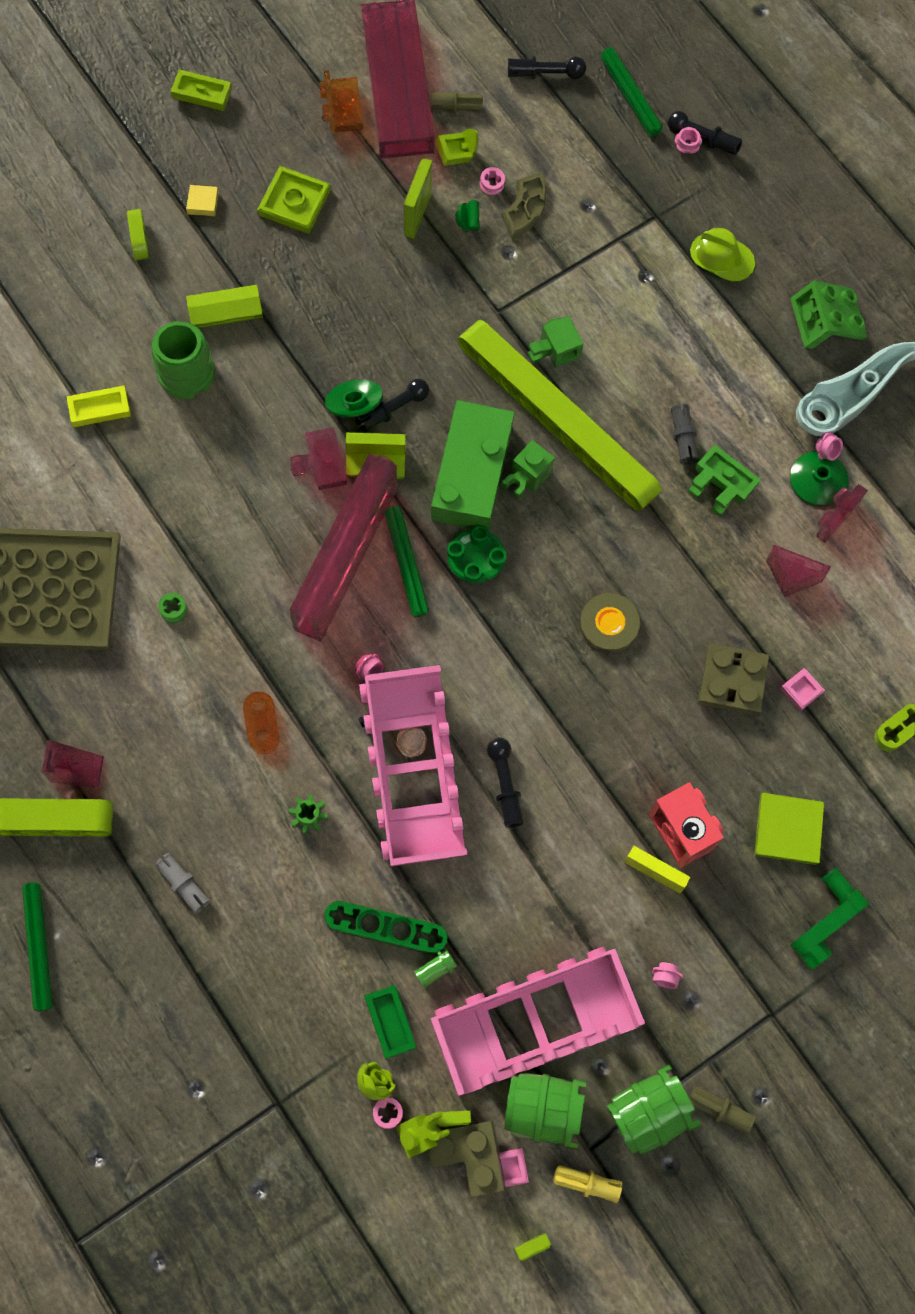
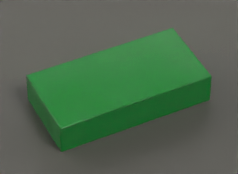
M392 985L364 995L385 1060L417 1049L396 986Z

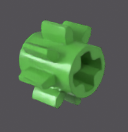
M313 794L309 795L308 800L303 801L297 797L296 809H288L289 815L297 817L291 823L292 828L301 826L305 836L312 829L321 832L320 822L328 821V815L320 813L325 808V802L321 801L316 804ZM308 810L310 813L313 812L314 818L309 820L307 817H303L302 812Z

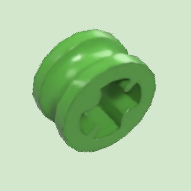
M168 593L158 603L160 614L166 622L178 623L187 615V605L180 594ZM177 602L179 611L173 610L169 614L166 606L168 604L173 606Z

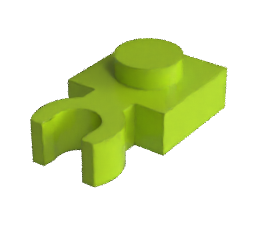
M435 1112L428 1116L424 1113L396 1126L400 1142L408 1159L438 1146L436 1141L449 1135V1129L441 1131L437 1126V1119L443 1116L442 1112Z

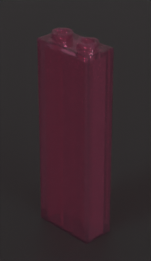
M415 0L361 4L362 28L380 159L434 154L435 136Z
M368 454L289 609L294 631L322 642L385 515L384 512L389 507L397 491V465L389 458Z

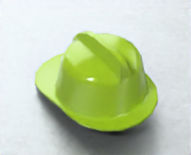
M713 228L705 231L692 242L690 254L694 263L722 279L740 282L747 279L754 271L755 259L751 250L737 241L733 233L727 229Z

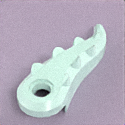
M903 342L885 347L852 371L817 383L813 391L806 394L797 406L796 419L800 427L807 433L815 436H824L828 432L835 433L842 429L875 399L904 364L915 360V342ZM812 411H821L825 415L826 420H816L812 416Z

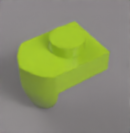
M466 129L462 133L439 135L435 140V144L443 165L469 163L477 152L479 135L478 131L474 129Z

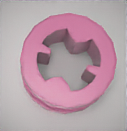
M496 167L486 168L480 177L481 190L488 195H497L503 190L505 183L504 173ZM489 178H495L496 184L494 186L490 185Z
M386 1098L379 1100L375 1104L373 1117L378 1126L384 1129H391L401 1122L403 1110L397 1100ZM387 1103L395 1106L393 1111H398L397 1118H391L389 1123H384L381 1121L383 1116H378V1111L380 1108H386Z

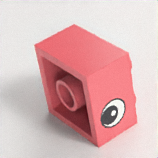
M690 782L656 800L648 814L680 868L713 851L724 838L721 834L723 833L721 823L715 816H710L705 808V797L698 788L694 789Z

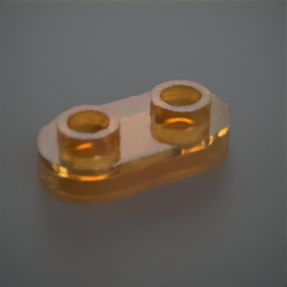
M251 693L246 697L243 704L248 742L255 752L268 754L277 748L280 741L273 699L267 693ZM261 702L264 704L262 710L257 711L253 709L254 704ZM260 732H267L269 734L265 740H259L257 736Z

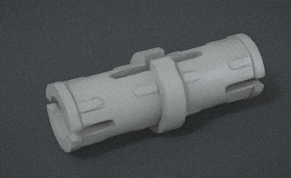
M171 852L163 855L164 861L170 867L161 858L156 861L154 866L172 885L171 890L174 894L179 893L193 910L192 912L194 914L202 911L201 905L205 908L211 900L193 881L194 876L190 872H185Z

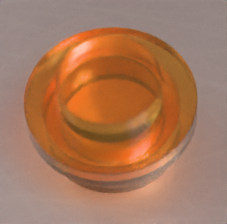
M418 727L402 729L396 737V747L406 757H417L425 751L427 737Z

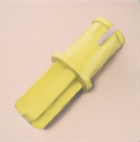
M558 1165L555 1170L554 1183L556 1185L583 1192L584 1197L591 1195L614 1203H618L620 1199L622 1181L596 1175L594 1170H589L587 1173L562 1165Z

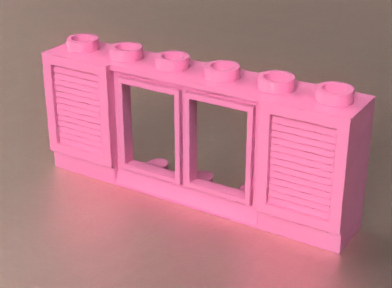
M440 665L365 675V684H359L361 702H368L369 715H364L366 734H372L374 746L368 747L370 766L376 765L378 773L377 778H372L374 797L381 796L382 809L376 810L379 829L385 828L387 841H381L383 861H390V867L467 855L462 831L463 822L462 817H460L458 788L453 768L454 759L453 754H451L449 741V725L445 713V697L440 678ZM431 726L436 759L386 766L382 732ZM433 769L438 770L442 803L392 810L388 776Z
M605 946L588 952V959L576 963L575 958L557 964V971L546 974L543 969L526 976L528 982L516 986L515 982L511 981L496 987L497 993L485 997L484 993H479L465 999L467 1005L454 1009L453 1004L435 1010L436 1016L430 1018V1023L457 1097L643 1026L645 1021L616 949L606 951ZM563 982L582 1031L549 1044L530 994ZM521 998L539 1048L506 1060L488 1010Z

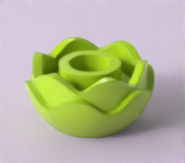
M377 1062L364 1063L358 1070L357 1085L364 1096L373 1101L384 1100L392 1096L396 1084L393 1083L390 1071L381 1069Z

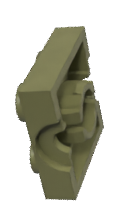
M708 643L697 705L758 717L761 712L769 654ZM734 657L741 659L740 666L733 665ZM735 696L734 702L727 701V697Z

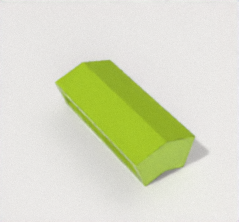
M257 285L186 296L190 323L197 328L263 318Z

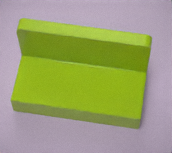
M346 432L347 477L404 479L406 434Z

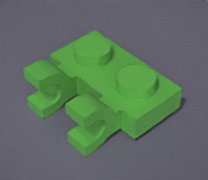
M714 445L697 463L695 470L700 474L692 481V486L689 488L688 493L697 499L710 482L714 483L723 490L711 508L720 517L733 500L742 504L757 488L761 479L718 446Z

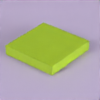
M422 158L404 201L405 237L415 238L431 197L432 160Z
M279 166L257 209L258 216L309 234L331 191V184Z
M761 793L754 856L818 865L820 862L824 802Z

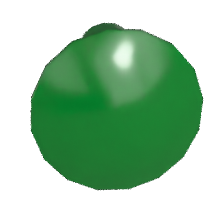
M476 526L473 529L459 533L447 546V563L451 571L460 579L470 583H484L494 579L503 570L506 562V550L501 540L484 526Z

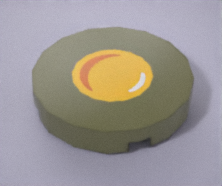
M602 593L592 597L584 605L580 616V632L584 640L593 649L617 653L627 649L635 641L640 629V615L635 605L626 597L616 593Z

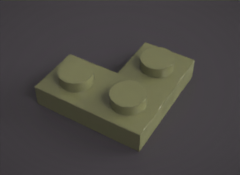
M493 1121L449 1129V1135L437 1140L438 1146L429 1149L432 1168L465 1162L471 1197L506 1190Z

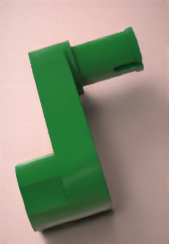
M835 867L821 880L822 882L824 881L840 901L837 903L839 906L790 944L791 948L810 971L833 954L823 940L870 904L858 888L854 889L838 870V867Z

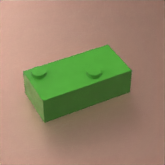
M456 400L431 505L432 521L470 529L476 526H484L488 530L490 529L513 428L514 411Z

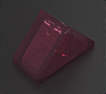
M773 545L766 559L784 597L822 583L831 566Z
M50 740L47 741L42 773L51 783L99 787L104 756Z

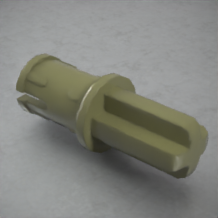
M454 90V92L429 91V110L444 109L453 110V113H456V109L481 110L483 108V96L481 94H458L457 90Z
M696 1086L691 1092L689 1099L694 1107L715 1117V1122L719 1123L722 1121L748 1135L755 1122V1115L729 1103V1098L722 1099L699 1086Z

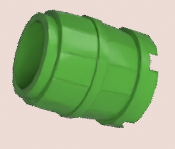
M181 321L168 323L156 332L152 340V361L159 383L164 391L178 399L195 398V394L202 391L206 392L214 381L215 367L208 342L205 340L202 332L193 324Z
M670 1065L656 1070V1075L638 1083H632L629 1088L611 1099L612 1103L607 1105L632 1155L638 1152L642 1155L660 1146H665L669 1144V1141L686 1130L691 1132L701 1126L700 1119L693 1121L690 1116L695 1109L676 1075L672 1078L668 1076V1073L672 1070Z
M520 1073L519 1076H512L504 1130L510 1131L512 1136L533 1140L534 1143L564 1144V1148L577 1150L578 1142H573L572 1136L573 1134H580L585 1095H580L578 1092L579 1087L586 1088L587 1081L573 1078L572 1082L550 1077L549 1074Z

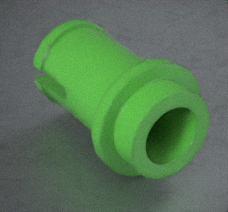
M447 950L442 954L440 951L437 952L439 956L414 970L424 989L448 972L453 974L452 970L457 965Z

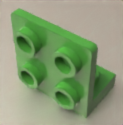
M814 280L790 298L804 348L813 349L832 335L858 340L867 338L865 322L857 303V295L852 288Z

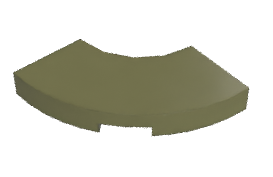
M542 172L517 180V199L509 208L501 213V218L511 239L517 238L530 230L543 212L546 201V182Z

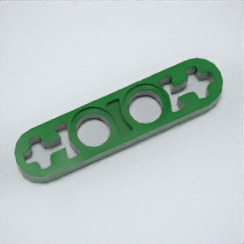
M335 901L327 906L324 918L327 926L338 933L429 955H436L439 951L442 952L447 945L445 929L435 923L344 901ZM338 909H344L345 916L354 918L353 912H360L356 918V929H349L352 922L341 920L340 925H336L334 918L330 917L331 913H337ZM369 915L377 917L380 922L378 930L373 933H367L361 928L362 920ZM399 923H405L411 929L409 938L403 941L395 939L392 934L394 926ZM416 926L422 927L420 931L422 935L430 936L432 931L438 932V938L442 939V943H436L434 948L428 947L427 940L419 938V945L412 944L416 937Z

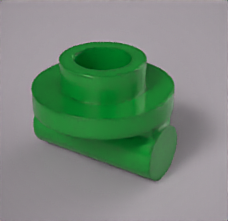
M470 200L468 203L460 204L455 213L457 225L465 232L478 231L480 229L479 201Z

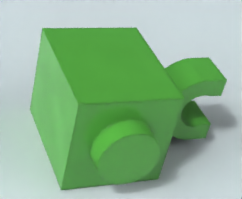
M569 315L561 319L553 318L542 326L541 341L529 344L531 351L528 352V356L532 364L549 356L556 368L581 358L584 343Z
M531 440L513 460L512 472L502 481L501 487L506 490L511 484L518 485L519 488L514 494V497L518 500L523 496L525 487L534 493L552 473L555 457Z

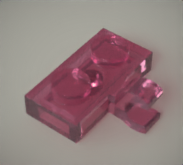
M334 427L305 433L309 454L290 457L292 475L300 476L313 470L318 490L347 485L348 479Z
M859 483L851 492L845 487L841 488L833 498L837 509L834 512L828 510L818 522L821 528L816 537L826 543L861 503L868 490Z

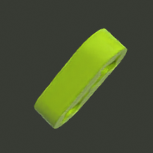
M128 210L127 218L134 259H149L142 210Z
M915 703L903 707L875 731L874 741L878 748L886 752H892L915 735V722H912L907 727L903 724L909 715L915 714ZM896 728L900 733L893 740L887 742L884 736Z

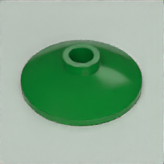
M370 380L347 381L334 387L327 394L325 405L331 414L339 417L360 416L372 411L381 403L383 399L382 388Z
M817 451L809 452L799 457L790 471V484L794 493L802 501L813 506H828L836 503L843 497L848 488L849 477L843 463L839 459L831 461L825 458L820 460ZM817 472L824 473L826 477L822 478L818 476Z

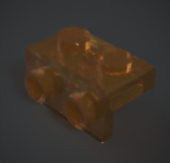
M324 70V81H320L319 85L321 99H327V104L322 105L324 122L330 123L331 133L363 130L357 77L330 79L329 70Z

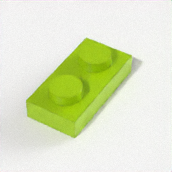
M179 69L170 92L172 99L224 111L232 92V84L228 81Z

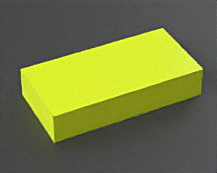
M125 385L66 396L73 428L131 416Z
M636 846L632 847L624 862L679 894L685 889L691 878Z

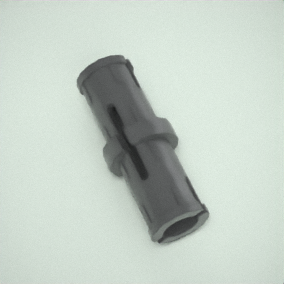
M681 404L671 408L675 428L673 439L677 441L679 461L683 465H686V459H688V464H693L699 460L694 440L697 434L696 429L692 427L688 404H683V410H681Z

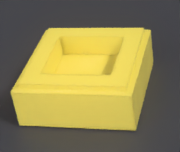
M190 185L186 207L187 214L215 217L219 194L218 187Z

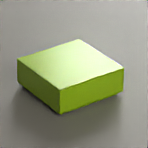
M470 1110L442 1112L443 1116L437 1119V1126L439 1127L468 1126L471 1123Z
M542 1233L513 1249L518 1260L524 1261L549 1249L551 1243L547 1234Z

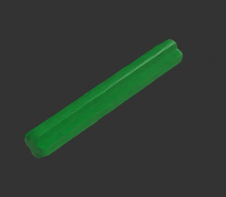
M613 47L603 49L601 60L646 132L651 137L659 135L662 132L663 125Z
M398 505L389 506L384 514L411 614L415 618L423 617L429 612V607L403 512Z
M31 882L22 886L33 1009L36 1012H43L52 1009V995L41 885L38 882Z

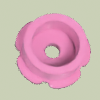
M692 127L683 128L675 137L676 148L681 153H696L702 144L700 133Z
M832 432L821 436L817 440L815 447L818 452V458L820 460L826 458L831 461L837 459L843 448L842 440Z
M363 655L356 664V675L360 680H364L365 675L382 673L384 663L380 661L379 655Z
M661 962L659 967L652 969V974H654L652 982L663 988L677 989L679 980H683V975L678 972V966Z

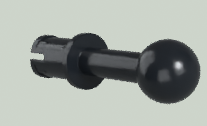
M532 56V59L508 58V77L532 76V79H535L536 73L567 74L571 79H579L586 72L585 61L577 56L571 57L567 62H536L535 56Z
M682 111L673 112L668 118L667 125L672 132L679 133L686 127L695 128L700 133L702 139L709 141V148L711 149L716 147L733 155H737L741 149L742 139L722 131V128L719 126L714 131L689 121L688 116Z
M419 378L413 379L408 383L406 391L386 403L381 401L375 409L366 414L356 416L355 421L357 425L364 424V426L360 427L361 431L366 433L381 422H389L392 412L412 400L416 402L425 400L429 395L427 382Z
M497 737L492 739L487 746L489 758L496 763L502 793L496 796V800L500 801L505 827H518L523 825L519 803L521 792L514 791L508 764L512 748L508 740Z

